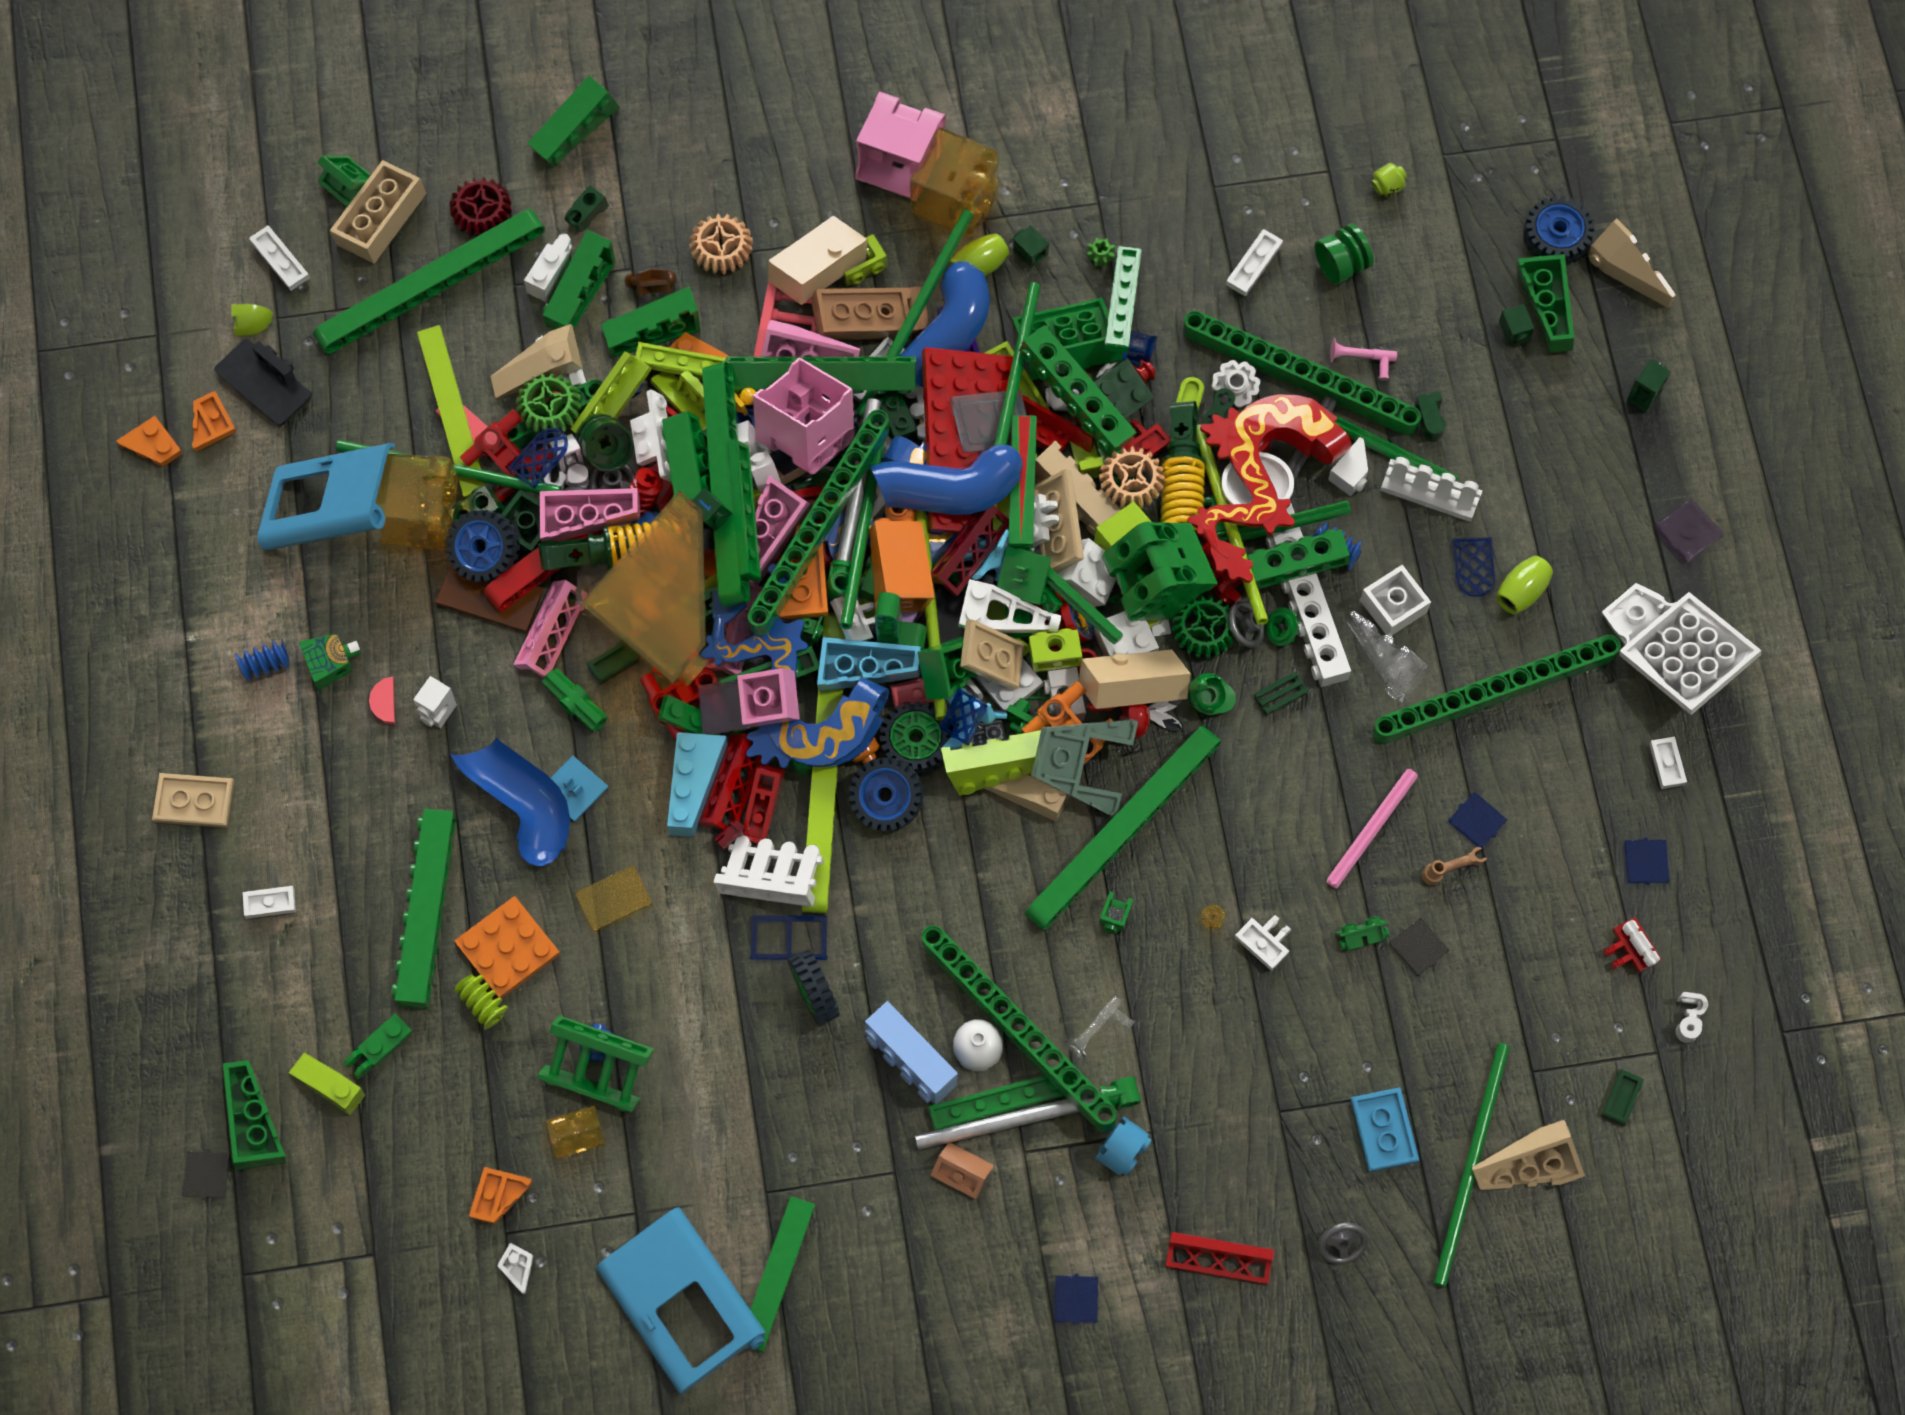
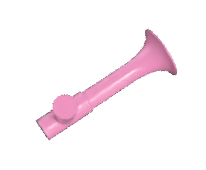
M1333 338L1330 349V362L1332 363L1335 358L1342 356L1380 360L1379 381H1388L1389 361L1396 362L1397 351L1345 347L1338 344L1336 339Z

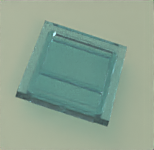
M1018 390L1013 415L1027 416L1021 390ZM1006 391L950 398L963 452L988 450L994 446ZM1011 422L1010 431H1009V436H1008V440H1007V445H1009V446H1011V447H1012V422Z

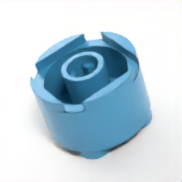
M1123 1116L1117 1128L1114 1127L1094 1158L1117 1175L1123 1174L1126 1176L1137 1163V1160L1134 1159L1136 1154L1140 1155L1150 1144L1149 1133Z

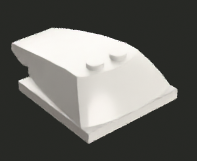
M1635 583L1602 611L1603 617L1624 644L1619 656L1690 715L1761 656V650L1690 592L1678 602L1668 603L1664 600L1663 596Z

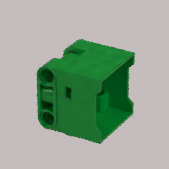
M1149 521L1140 523L1101 556L1110 577H1116L1123 594L1120 601L1129 621L1173 620V617L1178 616L1185 606L1200 594L1211 590L1218 584L1191 523H1154ZM1178 549H1181L1184 558H1181Z

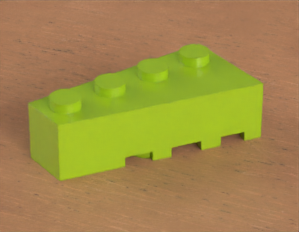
M1041 730L1011 735L1007 741L996 738L989 739L985 745L972 746V743L962 744V749L950 750V746L941 748L946 773L959 796L969 795L977 790L995 787L999 783L1017 780L1022 776L1031 774Z

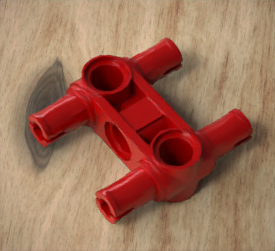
M513 409L498 423L496 421L492 422L476 436L475 443L460 458L470 467L483 454H488L506 475L518 477V469L526 468L530 474L529 480H534L540 473L539 469L555 455L545 445L530 459L524 456L507 437V433L523 420ZM491 431L496 434L497 442L495 444L486 442L485 435L487 432ZM499 486L494 491L501 502H503L518 489Z
M695 650L688 651L683 655V659L692 675L677 683L661 689L651 672L640 678V682L649 696L648 703L656 718H658L660 711L657 707L662 704L663 697L666 695H670L694 707L707 701L718 718H722L730 712L721 695L722 688L717 682L716 675L710 668L704 667ZM703 681H710L712 685L702 687L701 683ZM659 720L660 723L666 725L675 741L677 739V732L687 733Z

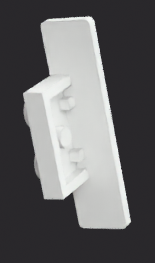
M649 390L647 391L650 412L630 420L637 464L644 466L657 460L660 477L670 482V466L665 455L667 451L666 441L662 436V420L667 418V402L663 395Z

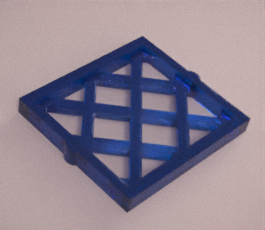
M958 689L940 729L950 734L952 738H956L969 746L988 705L978 700L976 696ZM962 695H966L969 700L963 703ZM973 702L980 704V707L974 710ZM970 704L971 712L965 714L964 706ZM960 709L961 716L956 718L955 711ZM972 716L973 723L967 725L966 718ZM962 720L963 727L958 729L957 722ZM953 724L954 731L948 730L947 726ZM964 731L965 739L959 737L958 733Z

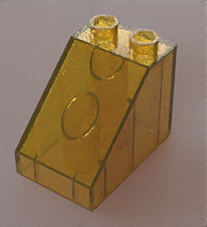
M680 490L584 599L580 606V611L668 686H671L678 679L688 687L708 664L698 654L706 645L703 510Z

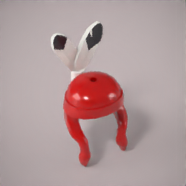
M1182 700L1155 702L1149 707L1147 704L1119 706L1123 713L1118 721H1138L1134 739L1143 737L1146 734L1150 725V719L1168 730L1180 731L1182 726L1179 721L1165 712L1177 707ZM1092 703L1087 704L1086 708H1089L1090 710L1095 712L1109 711L1116 708L1110 707L1096 709Z

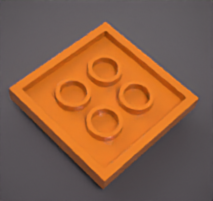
M516 896L454 940L476 971L484 976V981L490 984L491 990H495V995L501 999L560 955L558 949Z

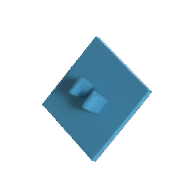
M574 756L551 777L566 798L569 815L574 822L609 788L606 783Z

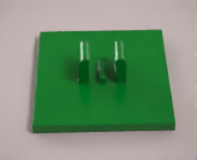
M1006 547L997 587L1020 598L1022 601L1041 605L1052 557Z

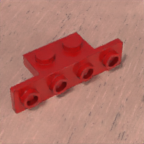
M1020 393L1017 394L1016 413L1021 416H1037L1036 446L1046 450L1056 441L1061 446L1059 451L1062 452L1072 442L1089 453L1092 451L1095 438L1091 434L1086 433L1082 428L1053 413L1048 408L1032 401L1027 396H1023Z

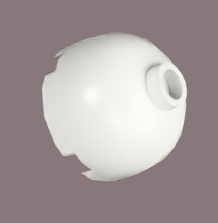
M971 1020L964 1023L957 1030L953 1039V1052L964 1068L971 1071H985L1000 1060L1003 1053V1039L999 1030L992 1023L985 1020Z

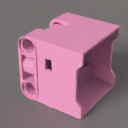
M879 92L874 106L856 140L858 165L855 179L917 201L936 161L941 155L944 145L946 115L928 108H924L922 112L900 104V98ZM895 161L897 163L903 164L904 166L902 169H900L898 167L892 166V164Z
M800 357L791 364L788 372L766 390L760 389L753 395L755 440L772 451L779 449L792 457L795 465L810 474L818 472L844 450L854 438L853 389ZM822 393H823L824 395L828 396V397L830 398V400H828V399H826L825 397H823V396H822Z

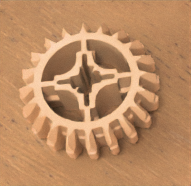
M717 213L716 219H712L708 215L707 222L700 220V227H694V234L690 236V250L692 251L693 259L697 260L698 266L704 265L706 272L712 268L714 274L718 270H722V273L725 275L727 269L734 273L735 266L742 268L743 261L748 262V254L752 252L751 245L753 242L750 237V230L746 229L744 222L738 223L737 217L730 220L728 214L721 218ZM720 238L722 239V243H723V244H722V247H723L722 250L720 249V245H719V244H720Z
M1132 446L1130 452H1127L1123 447L1120 454L1114 451L1112 458L1107 457L1105 459L1106 465L1101 467L1102 474L1099 477V480L1103 482L1101 483V489L1106 490V498L1112 497L1111 503L1116 504L1119 501L1121 509L1125 507V504L1129 505L1133 501L1140 509L1143 508L1144 503L1150 506L1152 499H1157L1159 497L1158 492L1163 490V485L1161 484L1165 479L1164 475H1161L1163 467L1158 466V458L1151 460V452L1144 455L1143 448L1139 452H1134L1135 448ZM1144 469L1150 475V484L1147 483L1146 478L1142 476ZM1113 473H1116L1122 481L1120 488L1113 480Z

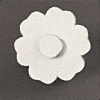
M1231 360L1228 363H1223L1220 367V372L1213 375L1212 389L1215 392L1221 388L1233 391L1235 395L1234 406L1240 409L1250 405L1252 397L1258 395L1260 380L1254 377L1256 370L1247 362H1242L1238 365L1235 360ZM1224 395L1223 398L1218 397L1220 399V403H1222L1223 405L1225 403L1230 404V402H1228V396Z

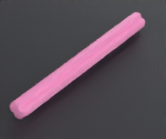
M1406 769L1327 878V883L1333 888L1339 887L1418 777L1416 772Z

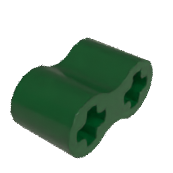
M1221 388L1215 393L1213 407L1204 414L1202 424H1209L1210 421L1207 418L1212 419L1214 414L1224 418L1229 408H1232L1234 405L1235 395L1233 391ZM1224 395L1228 396V402H1230V404L1225 403L1224 405H1221L1220 399L1218 397L1223 398Z

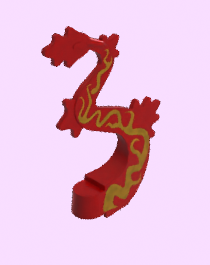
M1277 394L1253 402L1241 413L1234 408H1229L1227 419L1214 414L1212 415L1213 424H1202L1200 427L1201 432L1210 436L1206 439V445L1220 447L1217 458H1229L1234 471L1253 499L1248 504L1216 505L1207 510L1204 507H1199L1197 510L1198 515L1187 518V523H1191L1192 526L1196 527V534L1204 536L1209 545L1210 555L1214 561L1216 572L1222 573L1226 571L1230 581L1241 579L1246 583L1252 582L1253 575L1250 569L1253 567V562L1243 558L1246 553L1244 548L1236 547L1218 539L1215 530L1218 523L1227 522L1248 527L1262 526L1268 535H1272L1276 527H1293L1295 523L1286 510L1290 506L1291 500L1278 499L1273 483L1260 459L1259 447L1271 440L1284 441L1293 445L1306 457L1309 458L1313 455L1317 460L1327 465L1332 464L1351 449L1349 436L1335 423L1338 417L1315 400L1299 395Z

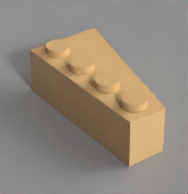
M1055 441L1036 458L1035 483L1038 484L1064 469L1071 470L1078 520H1081L1086 525L1088 531L1095 536L1096 527L1122 509L1117 504L1111 503L1112 499L1110 497L1106 498L1105 492L1102 489L1099 491L1095 489L1096 485L1093 479L1087 473L1081 474L1075 465L1077 462L1071 456L1066 459L1059 451L1061 446Z

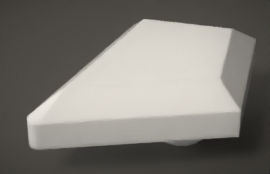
M510 1243L497 1266L522 1294L526 1293L533 1255Z

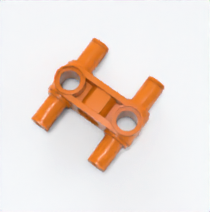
M1076 681L1061 695L1059 693L1055 694L1046 701L1036 712L1038 715L1026 724L1022 731L1028 733L1040 731L1042 727L1083 724L1070 709L1071 705L1087 691ZM1058 704L1061 708V713L1057 717L1048 715L1047 707L1049 705ZM1089 738L1094 749L1090 754H1086L1084 764L1103 748V742L1106 740Z

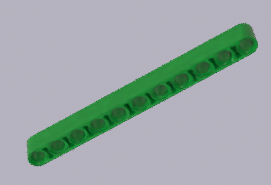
M526 209L320 324L314 329L313 336L326 354L334 353L539 238L545 232V227L533 209Z
M1190 311L1185 316L1183 334L1194 342L1239 362H1247L1259 371L1322 399L1329 396L1336 400V405L1403 435H1412L1418 428L1421 414L1414 406L1202 312ZM1195 323V324H1197V325H1199V326H1198V327H1192V326H1190L1189 324ZM1211 333H1218L1220 336L1214 337ZM1238 342L1241 346H1234L1232 343ZM1253 352H1261L1263 355L1257 356ZM1281 361L1284 365H1277L1275 362ZM1296 371H1303L1306 374L1300 375ZM1318 380H1324L1327 384H1320ZM1339 390H1346L1348 394H1342ZM1366 399L1370 401V403L1365 404L1361 402V400ZM1382 409H1389L1392 413H1385ZM1404 419H1411L1413 423H1407Z
M724 361L704 367L702 378L711 493L732 512L726 523L720 526L717 531L714 530L718 594L722 606L728 608L750 601V584L748 579L739 574L728 441L738 440L733 371L730 364Z
M873 410L868 414L749 610V627L755 635H765L771 630L888 436L889 418L883 410ZM878 422L883 423V425L880 427H876L873 424ZM864 442H871V443H872V444L869 445V446H863V445H862V443H864ZM852 461L860 462L858 465H851L850 463ZM841 480L848 481L845 485L838 484ZM828 500H836V501H837V502L834 503V504H827V503H826ZM818 519L825 520L822 524L814 523ZM805 539L813 540L809 544H805L802 542ZM795 558L801 559V561L796 564L790 562L792 559ZM782 578L789 579L787 583L782 584L778 582ZM770 598L777 599L775 603L770 604L766 602ZM757 618L765 619V621L760 624L754 622Z
M1605 635L1383 715L1375 722L1372 731L1373 739L1379 744H1388L1613 662L1621 646L1620 641L1613 635ZM1607 646L1611 648L1612 652H1606L1602 647ZM1585 654L1589 656L1590 660L1586 661L1580 655ZM1558 662L1567 664L1568 668H1561ZM1536 670L1545 672L1546 676H1539ZM1519 678L1524 682V684L1519 685L1515 683L1513 679ZM1497 686L1502 690V692L1496 693L1491 689V687ZM1475 694L1480 700L1474 701L1470 699L1469 695ZM1452 702L1456 704L1457 708L1451 709L1446 703ZM1430 710L1435 714V716L1428 717L1425 715L1424 711ZM1407 718L1411 720L1413 724L1405 725L1401 721V719ZM1379 727H1387L1390 733H1382Z
M1201 725L1026 910L1025 915L1040 929L1045 931L1216 751L1222 741L1204 725Z
M935 925L926 927L922 932L924 951L1097 1130L1101 1132L1113 1130L1117 1117L1115 1107L940 927ZM931 937H937L938 939H940L937 943L934 944L927 942V940ZM948 954L956 956L953 961H946L944 959ZM963 972L973 973V976L970 978L961 977ZM987 989L990 993L987 996H980L978 991ZM1000 1006L1007 1008V1011L1003 1014L996 1013L994 1010ZM1021 1024L1025 1028L1017 1032L1012 1029V1026ZM1039 1042L1042 1046L1039 1049H1032L1029 1047V1044ZM1054 1059L1059 1064L1056 1067H1049L1046 1062ZM1071 1077L1077 1082L1073 1085H1066L1063 1081ZM1089 1095L1094 1100L1091 1103H1084L1081 1101V1098ZM1103 1113L1109 1114L1112 1118L1109 1121L1104 1122L1101 1121L1098 1118V1116Z

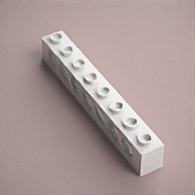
M1290 504L1286 509L1289 515L1294 514L1292 504ZM1297 527L1267 535V548H1275L1277 544L1288 542L1289 544L1297 542L1303 537L1301 529ZM1295 554L1292 556V558L1296 561H1300L1304 558V556H1302L1301 554ZM1273 561L1274 567H1278L1281 564L1278 561ZM1317 574L1282 582V590L1284 594L1288 593L1290 599L1288 602L1289 609L1297 614V621L1301 623L1298 625L1297 631L1299 632V637L1303 636L1304 652L1307 659L1311 658L1313 664L1311 671L1314 680H1318L1321 687L1349 680L1351 669ZM1304 590L1308 593V595L1301 596L1297 593V591ZM1313 612L1316 617L1309 618L1305 613ZM1319 633L1324 638L1318 640L1313 637V634ZM1328 655L1332 660L1324 661L1320 656Z

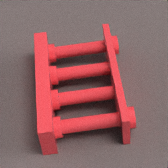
M768 282L754 357H761L769 320L811 325V332L817 333L814 316L780 312L779 309H776L777 302H781V300L796 301L770 282ZM809 299V300H808L807 302H805V303H806V304H812V301H811V299Z

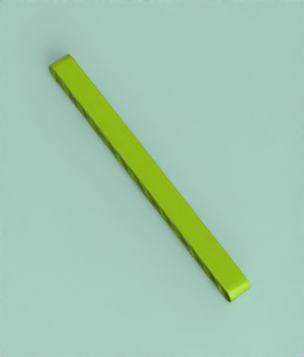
M828 612L829 616H824L822 640L823 637L846 639L835 612ZM844 688L819 692L818 689L816 724L826 721L834 713L844 695ZM838 766L812 767L806 847L809 845L817 846L820 851V857H823L824 860L822 865H817L813 879L817 882L815 888L810 887L815 896L813 907L802 905V912L827 914Z

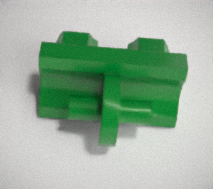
M1020 698L1014 706L1010 704L1006 710L1007 720L1012 722L1009 728L1016 732L1015 735L1023 734L1022 728L1034 718L1027 714L1031 704L1023 698Z

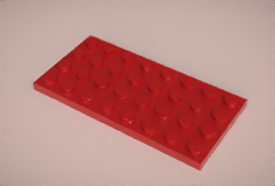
M925 347L922 350L926 460L928 465L964 469L971 466L982 451H987L990 447L994 446L1013 356ZM1016 403L1013 415H1016ZM1011 422L1010 431H1009V436H1008V440H1007V445H1009V446H1011V447H1012V422ZM929 512L930 532L959 534L973 514L951 515ZM993 518L991 520V531H993Z

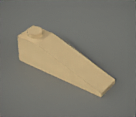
M1615 219L1592 244L1588 254L1591 263L1595 267H1599L1607 275L1667 308L1670 307L1676 294L1661 273L1652 270L1648 261L1650 258L1646 253L1642 255L1635 246L1637 240L1618 219Z

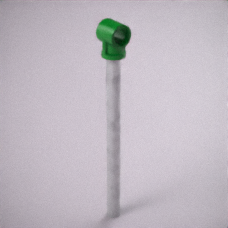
M867 400L863 423L871 411L880 410L881 402L879 400ZM871 442L862 443L863 446H869L872 444ZM855 461V465L860 464L859 461ZM868 469L847 502L837 559L833 560L830 564L826 589L827 597L832 601L845 596ZM835 582L839 583L843 590L838 589L835 586Z
M1135 1077L1115 1080L1110 1083L1111 1086L1105 1087V1085L1099 1086L1100 1093L1117 1109L1129 1108L1141 1103ZM1089 1095L1081 1098V1101L1084 1103H1091L1094 1100ZM1068 1099L915 1135L918 1150L1080 1111Z

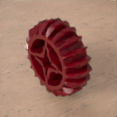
M484 176L481 181H477L474 177L472 183L465 180V187L457 186V192H452V200L449 202L451 208L449 211L455 226L458 225L461 232L466 230L468 236L475 232V236L478 237L481 233H485L510 219L512 200L509 197L508 191L503 189V185L501 183L496 184L493 178L489 182L486 181ZM486 196H490V197L494 198L495 200H497L498 202H494L493 199H488V198H486ZM464 213H468V215L475 216L476 219L470 218Z

